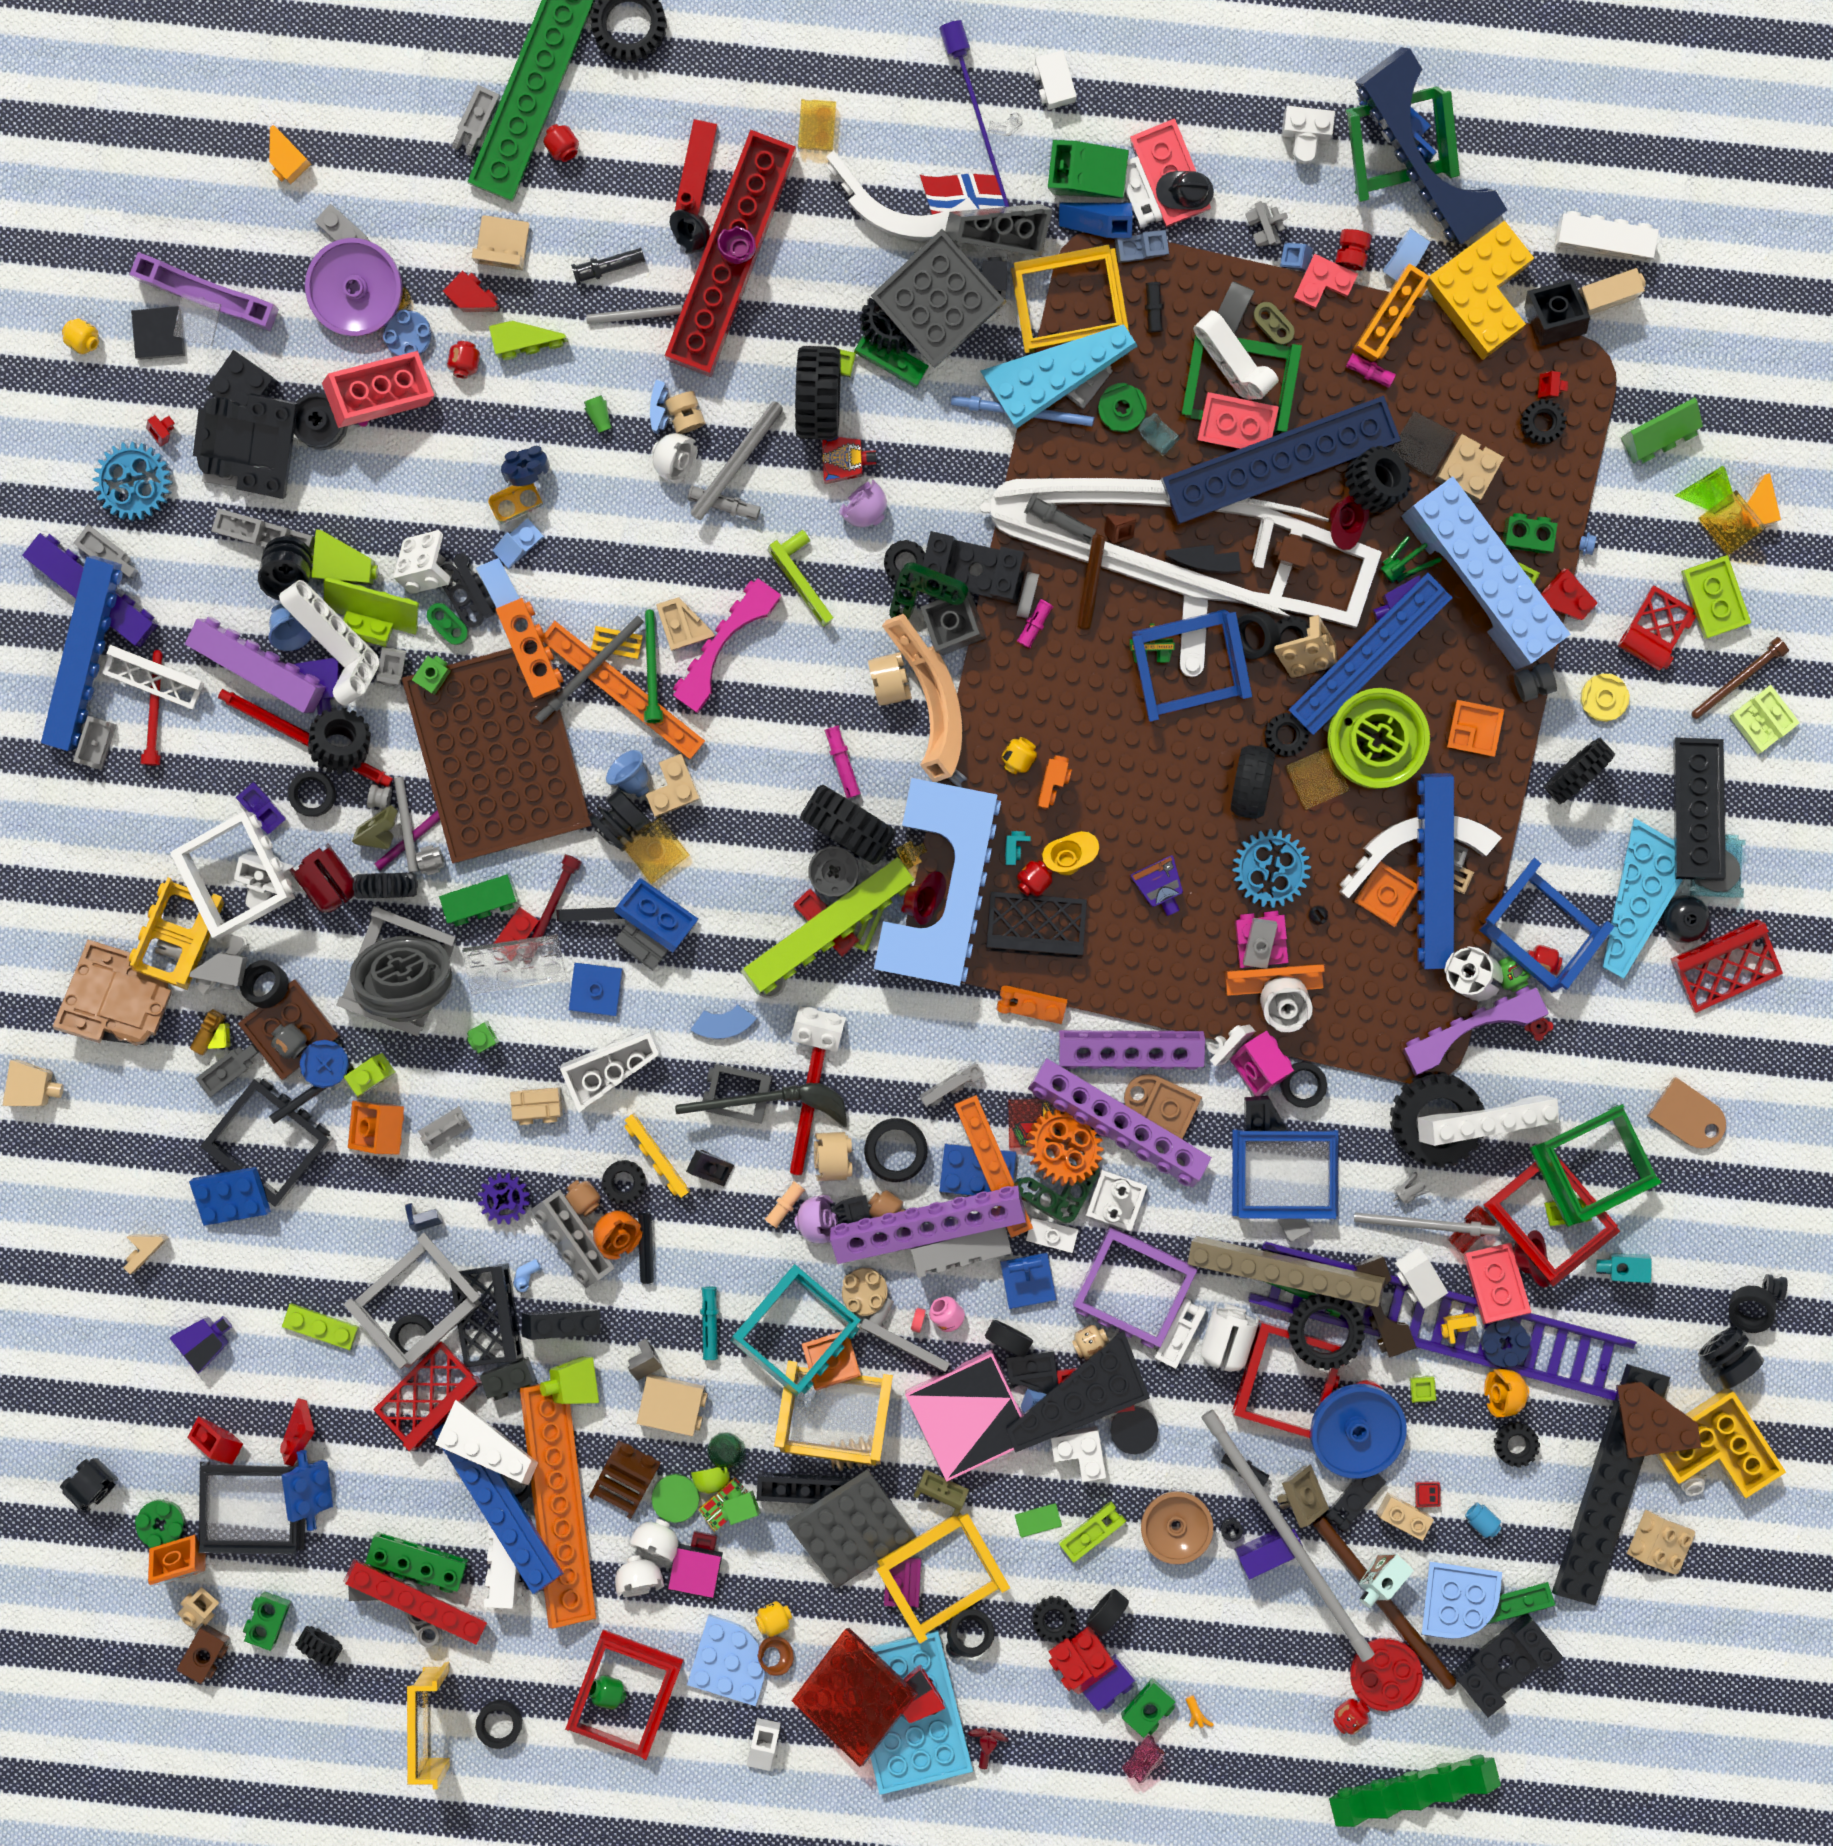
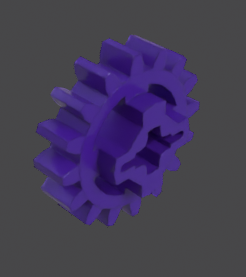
M501 1172L497 1173L496 1180L490 1176L488 1178L490 1184L482 1183L481 1186L485 1191L478 1193V1196L483 1197V1200L478 1202V1205H484L485 1207L481 1213H489V1221L497 1218L498 1225L502 1223L503 1219H505L507 1225L511 1224L512 1217L516 1221L520 1220L518 1213L526 1214L527 1210L523 1206L530 1205V1201L525 1200V1197L530 1195V1192H524L523 1190L527 1184L522 1183L520 1185L518 1183L520 1180L519 1176L511 1179L510 1172L507 1173L505 1178H503ZM498 1183H509L506 1188L502 1189L494 1186ZM516 1189L520 1195V1203L515 1198L514 1192ZM509 1191L507 1199L510 1202H505L499 1207L501 1203L499 1194L503 1195ZM489 1196L493 1198V1207L490 1206ZM507 1208L514 1211L510 1214H500L503 1209Z

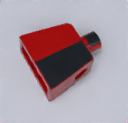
M920 1664L891 1690V1695L895 1702L884 1708L891 1721L903 1714L909 1723H913L945 1709V1702Z

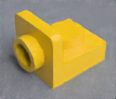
M1471 1312L1443 1317L1444 1324H1441L1443 1339L1447 1338L1450 1344H1455L1454 1329H1457V1332L1470 1331L1472 1326H1477L1476 1316Z

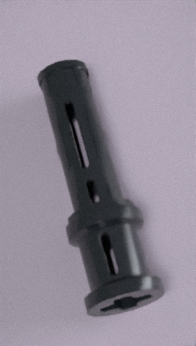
M640 247L600 260L591 258L589 262L579 265L571 264L578 286L581 285L582 281L593 278L598 280L602 277V274L641 262L644 263L645 258ZM629 257L631 258L630 260L620 262L614 265L610 264L612 262H616L622 259H626ZM591 269L590 272L580 274L582 271Z

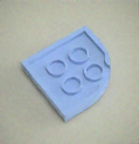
M1429 1562L1421 1635L1459 1639L1480 1631L1491 1620L1497 1609L1502 1572Z
M709 1614L687 1685L756 1706L765 1676V1671L757 1657L759 1644L756 1638L743 1626Z

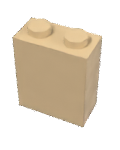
M1637 268L1583 286L1579 289V293L1589 315L1635 300L1645 291L1646 283L1642 273H1638Z
M649 1374L646 1378L636 1424L693 1436L695 1430L700 1431L703 1417L698 1415L700 1407H705L708 1393H704L705 1386Z

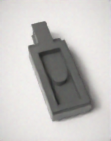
M251 1044L245 1050L241 1047L233 1049L195 1079L207 1095L212 1097L248 1070L253 1064L250 1059L259 1053V1050L254 1044Z

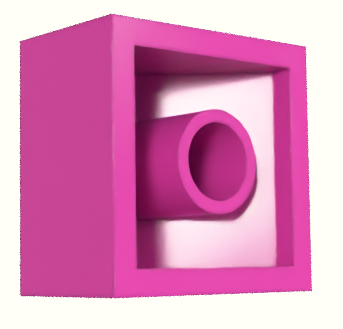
M1267 1031L1244 1044L1230 1058V1061L1254 1096H1262L1294 1071L1289 1058L1282 1054L1276 1039L1270 1036Z

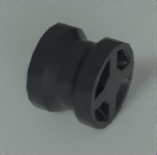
M1766 1274L1763 1279L1762 1288L1770 1292L1777 1300L1783 1301L1787 1294L1788 1280L1786 1277L1774 1278L1773 1275Z

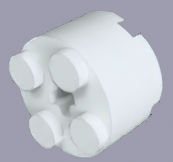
M1282 976L1265 983L1260 1002L1265 1019L1269 1025L1275 1027L1280 1032H1293L1302 1028L1303 1024L1312 1015V1003L1302 981L1299 978Z

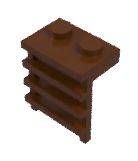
M618 1440L589 1497L593 1499L596 1495L628 1512L627 1518L631 1519L661 1462ZM605 1475H608V1476H610V1477H612V1478L618 1480L619 1482H621V1483H623V1484H625V1485H627V1486H629V1487L635 1489L636 1491H638V1492H640V1493L638 1494V1493L632 1491L631 1489H629V1488H627V1487H625V1486H623V1485H621V1484L615 1482L614 1480H612V1479L606 1477ZM600 1485H602V1486H604V1487L610 1489L611 1491H613V1492H615V1493H617V1494H619V1495L625 1497L626 1499H628V1500L634 1502V1504H632V1503H630V1502L624 1500L623 1498H621V1497H619V1496H617V1495H615V1494L609 1492L608 1490H606V1489L600 1487Z

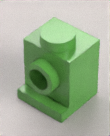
M488 1021L469 1030L467 1033L469 1044L478 1054L499 1043Z

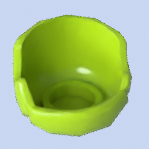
M717 1467L691 1472L694 1486L702 1493L711 1494L719 1492L727 1485L730 1479L727 1467H724L725 1470Z

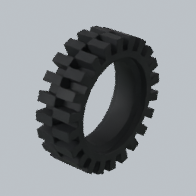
M598 0V3L593 5V13H591L590 18L594 38L598 46L603 49V52L607 56L611 55L614 60L621 59L625 63L628 60H632L633 63L638 62L637 59L639 58L645 60L648 58V54L651 53L653 55L656 52L657 46L660 47L662 45V38H665L666 16L663 6L658 0ZM620 3H638L648 11L651 17V25L647 35L637 43L623 44L617 42L607 31L608 15Z
M1601 737L1597 738L1585 746L1582 751L1580 750L1567 764H1564L1549 779L1544 789L1558 804L1564 803L1567 799L1569 800L1573 795L1577 794L1581 788H1584L1588 782L1592 781L1615 757L1614 751Z
M1322 1294L1310 1295L1305 1301L1299 1302L1300 1305L1292 1311L1293 1315L1289 1318L1290 1324L1288 1327L1289 1341L1299 1358L1314 1368H1323L1324 1370H1330V1368L1338 1369L1343 1364L1345 1366L1349 1364V1360L1352 1358L1355 1359L1358 1350L1361 1351L1362 1341L1365 1339L1363 1319L1355 1306L1349 1300ZM1323 1309H1332L1339 1312L1345 1317L1348 1324L1349 1332L1344 1345L1330 1353H1320L1313 1350L1307 1344L1304 1337L1305 1323L1313 1313Z

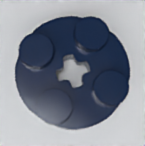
M536 445L518 452H508L501 466V473L505 482L508 483L510 481L513 486H525L539 480L538 475L542 472L545 475L550 468V463L546 453L542 451L540 446Z
M1506 1319L1493 1322L1482 1333L1481 1345L1484 1357L1496 1367L1507 1368L1516 1366L1523 1362L1529 1353L1530 1336L1524 1327L1516 1321ZM1509 1338L1511 1347L1503 1350L1501 1348L1502 1343L1499 1342L1500 1339Z

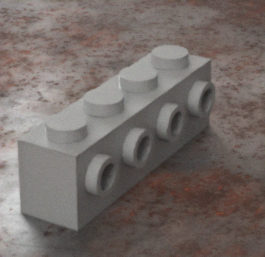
M560 1189L531 1209L537 1223L544 1228L549 1240L555 1244L563 1260L569 1264L575 1273L576 1279L585 1288L615 1269L610 1260L599 1252L593 1241V1236Z

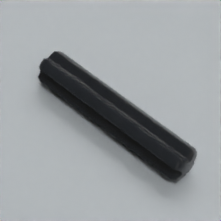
M645 1212L638 1214V1222L641 1225L640 1230L642 1232V1238L639 1242L640 1282L642 1284H651L654 1282L652 1215Z

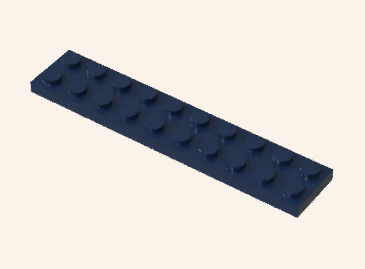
M1381 396L1163 477L1161 482L1179 525L1353 460L1372 447L1383 446L1385 448L1400 442L1401 439L1385 397Z

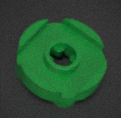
M1117 383L1108 387L1101 396L1098 405L1101 421L1114 432H1129L1137 428L1143 421L1147 409L1143 393L1138 388L1126 383ZM1122 401L1123 404L1129 405V408L1126 409V414L1116 411L1118 402Z
M164 1499L153 1500L146 1504L136 1516V1532L141 1541L150 1548L179 1540L185 1526L184 1513L173 1502ZM156 1518L166 1521L164 1530L155 1527Z

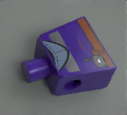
M1172 855L1129 875L1151 907L1161 904L1167 916L1180 910L1174 897L1182 894L1183 890Z

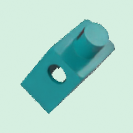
M1612 1253L1611 1260L1596 1259V1274H1610L1611 1281L1651 1283L1652 1258L1650 1254ZM1619 1264H1626L1627 1269L1625 1271H1618L1617 1266Z

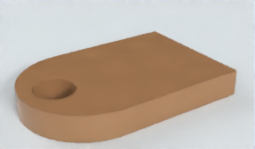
M1142 1074L1135 1077L1129 1082L1124 1092V1104L1181 1139H1183L1202 1098L1198 1094L1153 1074ZM1135 1086H1140L1144 1090V1096L1140 1100H1134L1130 1095L1131 1089Z
M1677 1077L1671 1080L1647 1115V1117L1680 1140L1696 1148H1708L1715 1145L1721 1140L1726 1130V1119L1722 1110ZM1709 1124H1714L1717 1128V1133L1714 1137L1709 1138L1705 1134V1128Z

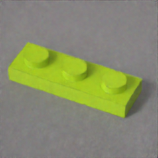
M292 1303L289 1304L282 1324L283 1328L347 1350L352 1349L359 1326Z

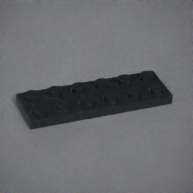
M1675 737L1673 740L1675 879L1724 881L1726 878L1724 739Z

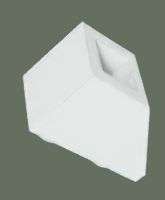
M757 1718L747 1766L770 1771L781 1723Z

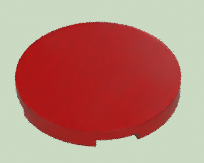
M1379 1638L1368 1642L1375 1653L1374 1656L1362 1662L1356 1653L1350 1667V1681L1356 1695L1367 1706L1378 1711L1388 1712L1405 1705L1407 1706L1419 1693L1423 1681L1422 1667L1417 1655L1407 1644L1397 1639Z

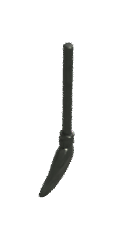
M806 1083L801 1086L792 1085L782 1087V1090L678 1104L675 1106L676 1114H684L783 1100V1102L801 1100L808 1106L829 1115L841 1126L847 1127L843 1098L830 1087L820 1083Z

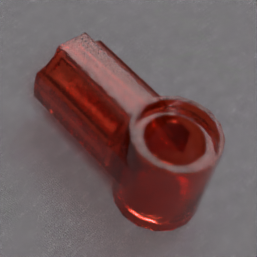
M1480 1205L1475 1206L1466 1215L1463 1222L1471 1224V1221L1481 1222V1225L1495 1226L1496 1220ZM1454 1232L1447 1240L1464 1254L1479 1237L1470 1236V1233Z

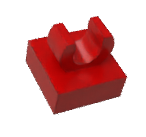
M1550 371L1540 374L1538 398L1558 397L1561 391H1568V381L1560 380L1561 372Z
M154 415L147 420L146 429L159 446L162 447L169 442V432L174 429L173 425L175 423L170 416L160 421Z

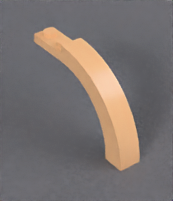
M901 614L886 620L882 627L914 670L923 689L929 712L930 736L926 754L920 765L932 782H938L952 777L959 760L962 744V720L959 701L952 678L941 655L935 652L934 646L927 647L907 617Z

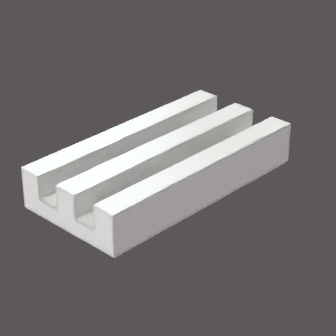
M1263 515L1261 518L1252 557V563L1255 567H1264L1274 520L1269 516Z

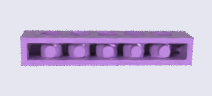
M1059 1030V1066H1064L1068 1069H1075L1078 1066H1088L1091 1069H1100L1102 1066L1115 1069H1124L1126 1067H1136L1138 1069L1160 1067L1167 1070L1174 1067H1184L1189 1070L1204 1067L1205 1037L1203 1031ZM1080 1048L1089 1049V1051L1084 1054L1078 1052ZM1105 1048L1113 1049L1109 1054L1101 1052ZM1129 1048L1137 1049L1133 1054L1126 1053V1050ZM1154 1048L1161 1049V1052L1158 1054L1150 1053ZM1178 1048L1185 1049V1052L1182 1054L1174 1053Z

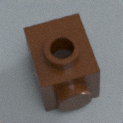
M1290 534L1289 537L1284 536L1282 542L1277 541L1273 555H1277V563L1304 570L1313 544L1304 542V538L1301 536Z

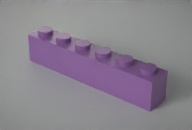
M212 617L196 619L185 645L303 713H314L326 689L325 686L319 683L320 680L310 674L304 675L299 672L300 668L289 662L283 663L279 660L280 656L270 651L264 652L259 649L260 645L249 639L245 641L240 638L241 634L239 632L221 627V622Z

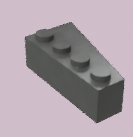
M1041 204L952 211L949 212L945 232L952 240L1042 257L1053 209Z

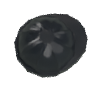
M679 209L674 211L670 216L669 223L674 236L677 238V244L686 248V254L703 251L710 237V225L704 217Z

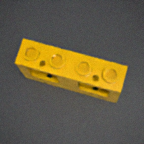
M167 877L166 882L161 883L157 892L159 898L156 905L152 904L149 909L148 918L150 919L147 926H143L138 936L140 942L137 949H132L129 962H131L130 966L133 971L188 990L193 978L189 977L190 972L197 968L211 935L200 912L193 927L190 929L162 919V914L170 896L177 895L194 902L187 887L176 884L171 878ZM213 894L211 898L220 914L224 906V900L221 896ZM156 938L182 948V953L173 972L169 973L143 963V958L152 939Z

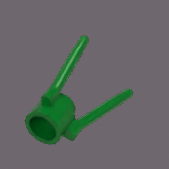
M1407 536L1390 557L1383 561L1384 566L1381 570L1391 583L1396 580L1400 583L1405 578L1441 562V558H1436L1403 573L1406 570L1404 565L1428 546L1427 543H1424L1400 561L1398 558L1394 560L1410 540V537Z

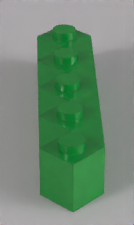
M1480 1754L1454 1763H1442L1434 1768L1418 1772L1409 1771L1402 1776L1386 1780L1377 1779L1366 1785L1341 1788L1337 1790L1336 1795L1329 1798L1336 1827H1355L1369 1818L1388 1819L1401 1810L1421 1811L1434 1802H1456L1467 1794H1488L1500 1787L1501 1783L1495 1759L1487 1758Z

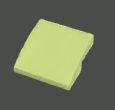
M1772 685L1763 689L1729 715L1757 754L1762 753L1800 723Z

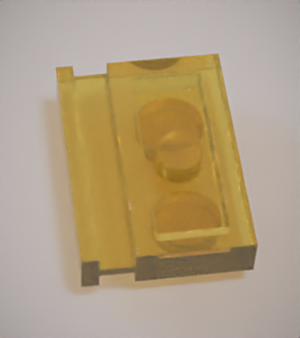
M801 99L798 149L833 151L836 101Z

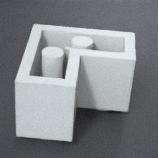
M1097 1426L1071 1430L1050 1439L1054 1462L1078 1458L1082 1482L1106 1478Z

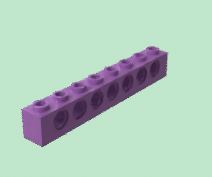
M1048 1058L1041 1064L1028 1087L1037 1098L1049 1101L1057 1110L1069 1113L1074 1116L1077 1122L1089 1125L1094 1128L1097 1134L1109 1137L1120 1148L1132 1151L1140 1160L1152 1163L1160 1172L1172 1175L1184 1186L1193 1188L1200 1181L1212 1158ZM1052 1084L1058 1085L1061 1089V1092L1056 1091L1053 1088ZM1073 1096L1078 1097L1082 1104L1076 1103ZM1094 1109H1098L1102 1116L1096 1115ZM1114 1121L1121 1123L1123 1129L1118 1128ZM1135 1133L1140 1134L1143 1138V1141H1139L1136 1138ZM1156 1146L1161 1147L1164 1154L1159 1153ZM1176 1158L1181 1159L1184 1162V1166L1179 1165Z
M1006 1186L1000 1190L980 1192L969 1197H957L942 1203L934 1202L929 1206L912 1207L898 1213H886L871 1219L863 1218L858 1222L841 1223L830 1228V1242L837 1264L1025 1223V1208L1019 1187Z

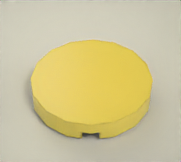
M1603 673L1593 676L1585 683L1581 690L1580 701L1583 710L1589 717L1596 721L1607 722L1617 719L1625 712L1629 705L1630 694L1622 679L1613 674Z

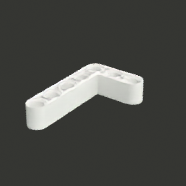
M298 580L280 593L281 604L344 667L333 688V695L338 703L346 706L366 692L379 667V658L307 583Z

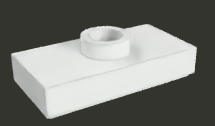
M1034 1217L1031 1218L1033 1229L1028 1230L1026 1241L1073 1253L1078 1229Z

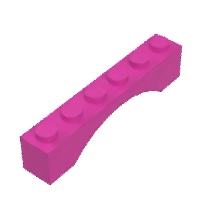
M759 578L755 582L751 580L743 591L746 594L741 602L739 600L735 601L729 610L732 613L727 621L723 619L715 629L718 634L713 640L708 639L701 649L704 652L699 660L695 658L687 668L689 674L685 679L680 678L673 687V690L676 691L673 696L696 713L700 712L712 695L713 668L724 644L743 626L757 619L768 617L782 598L781 594Z

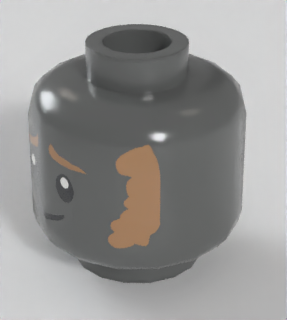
M280 1024L271 1034L274 1037L271 1046L284 1059H290L291 1057L296 1059L307 1048L305 1044L307 1041L306 1035L294 1024H288L285 1027Z

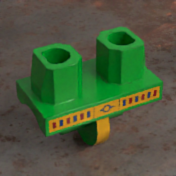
M1149 624V628L1155 626V624ZM1173 638L1144 642L1146 657L1147 651L1156 650L1157 662H1170L1172 650H1175ZM1129 639V646L1133 653L1134 662L1137 663L1132 639Z

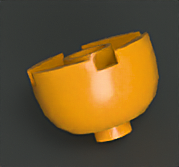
M1495 1369L1494 1372L1487 1374L1484 1384V1395H1489L1490 1403H1487L1489 1411L1496 1418L1513 1416L1522 1411L1529 1397V1387L1520 1374L1511 1369Z

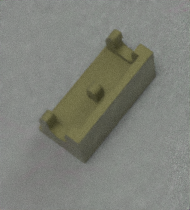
M925 1469L915 1488L916 1491L913 1497L918 1498L920 1493L928 1495L955 1508L952 1515L957 1517L964 1505L969 1489L950 1480L946 1482L945 1478Z

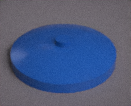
M1352 1384L1332 1392L1316 1409L1310 1427L1311 1444L1321 1463L1339 1476L1355 1479L1376 1475L1389 1467L1402 1451L1407 1434L1406 1419L1397 1401L1385 1390L1369 1384Z

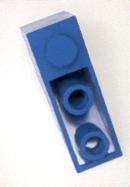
M1059 202V226L1106 238H1132V203Z

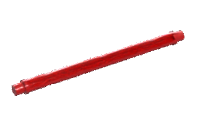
M224 689L220 691L218 699L226 702V705H230L290 738L309 746L308 732L243 699L234 692L230 693ZM361 762V767L358 769L353 767V771L376 782L378 785L382 784L389 787L393 781L392 777L385 774L386 772L380 771L365 762Z

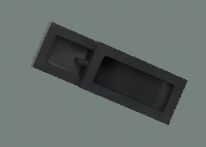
M1214 545L1165 550L1164 558L1196 571L1215 574H1235L1241 571L1239 552L1215 554Z

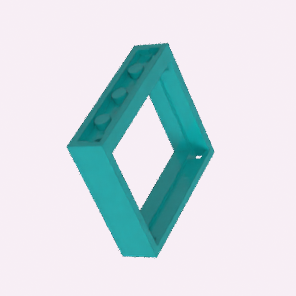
M794 1264L732 1336L730 1341L797 1397L800 1392L806 1394L814 1383L811 1382V1379L816 1373L821 1376L828 1368L827 1360L831 1356L836 1358L844 1349L843 1341L847 1337L852 1339L860 1330L857 1325L861 1320ZM794 1280L847 1324L845 1329L797 1385L744 1340Z

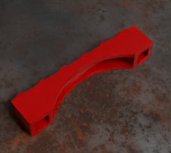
M356 1559L353 1560L343 1580L346 1585L475 1645H477L487 1624L481 1617L417 1590Z

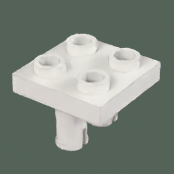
M1101 1169L1085 1215L1132 1231L1147 1185Z

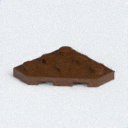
M1640 1381L1616 1385L1628 1458L1702 1448L1698 1423Z

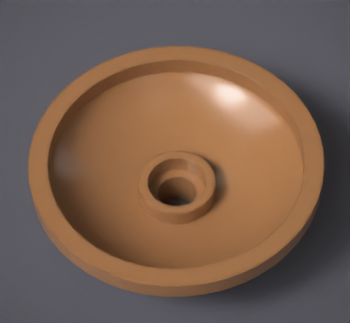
M1181 1491L1168 1492L1158 1496L1147 1506L1141 1520V1535L1147 1549L1157 1559L1169 1564H1185L1194 1561L1207 1550L1213 1536V1520L1206 1505L1196 1496ZM1174 1521L1180 1522V1526L1177 1529L1172 1528L1171 1524Z

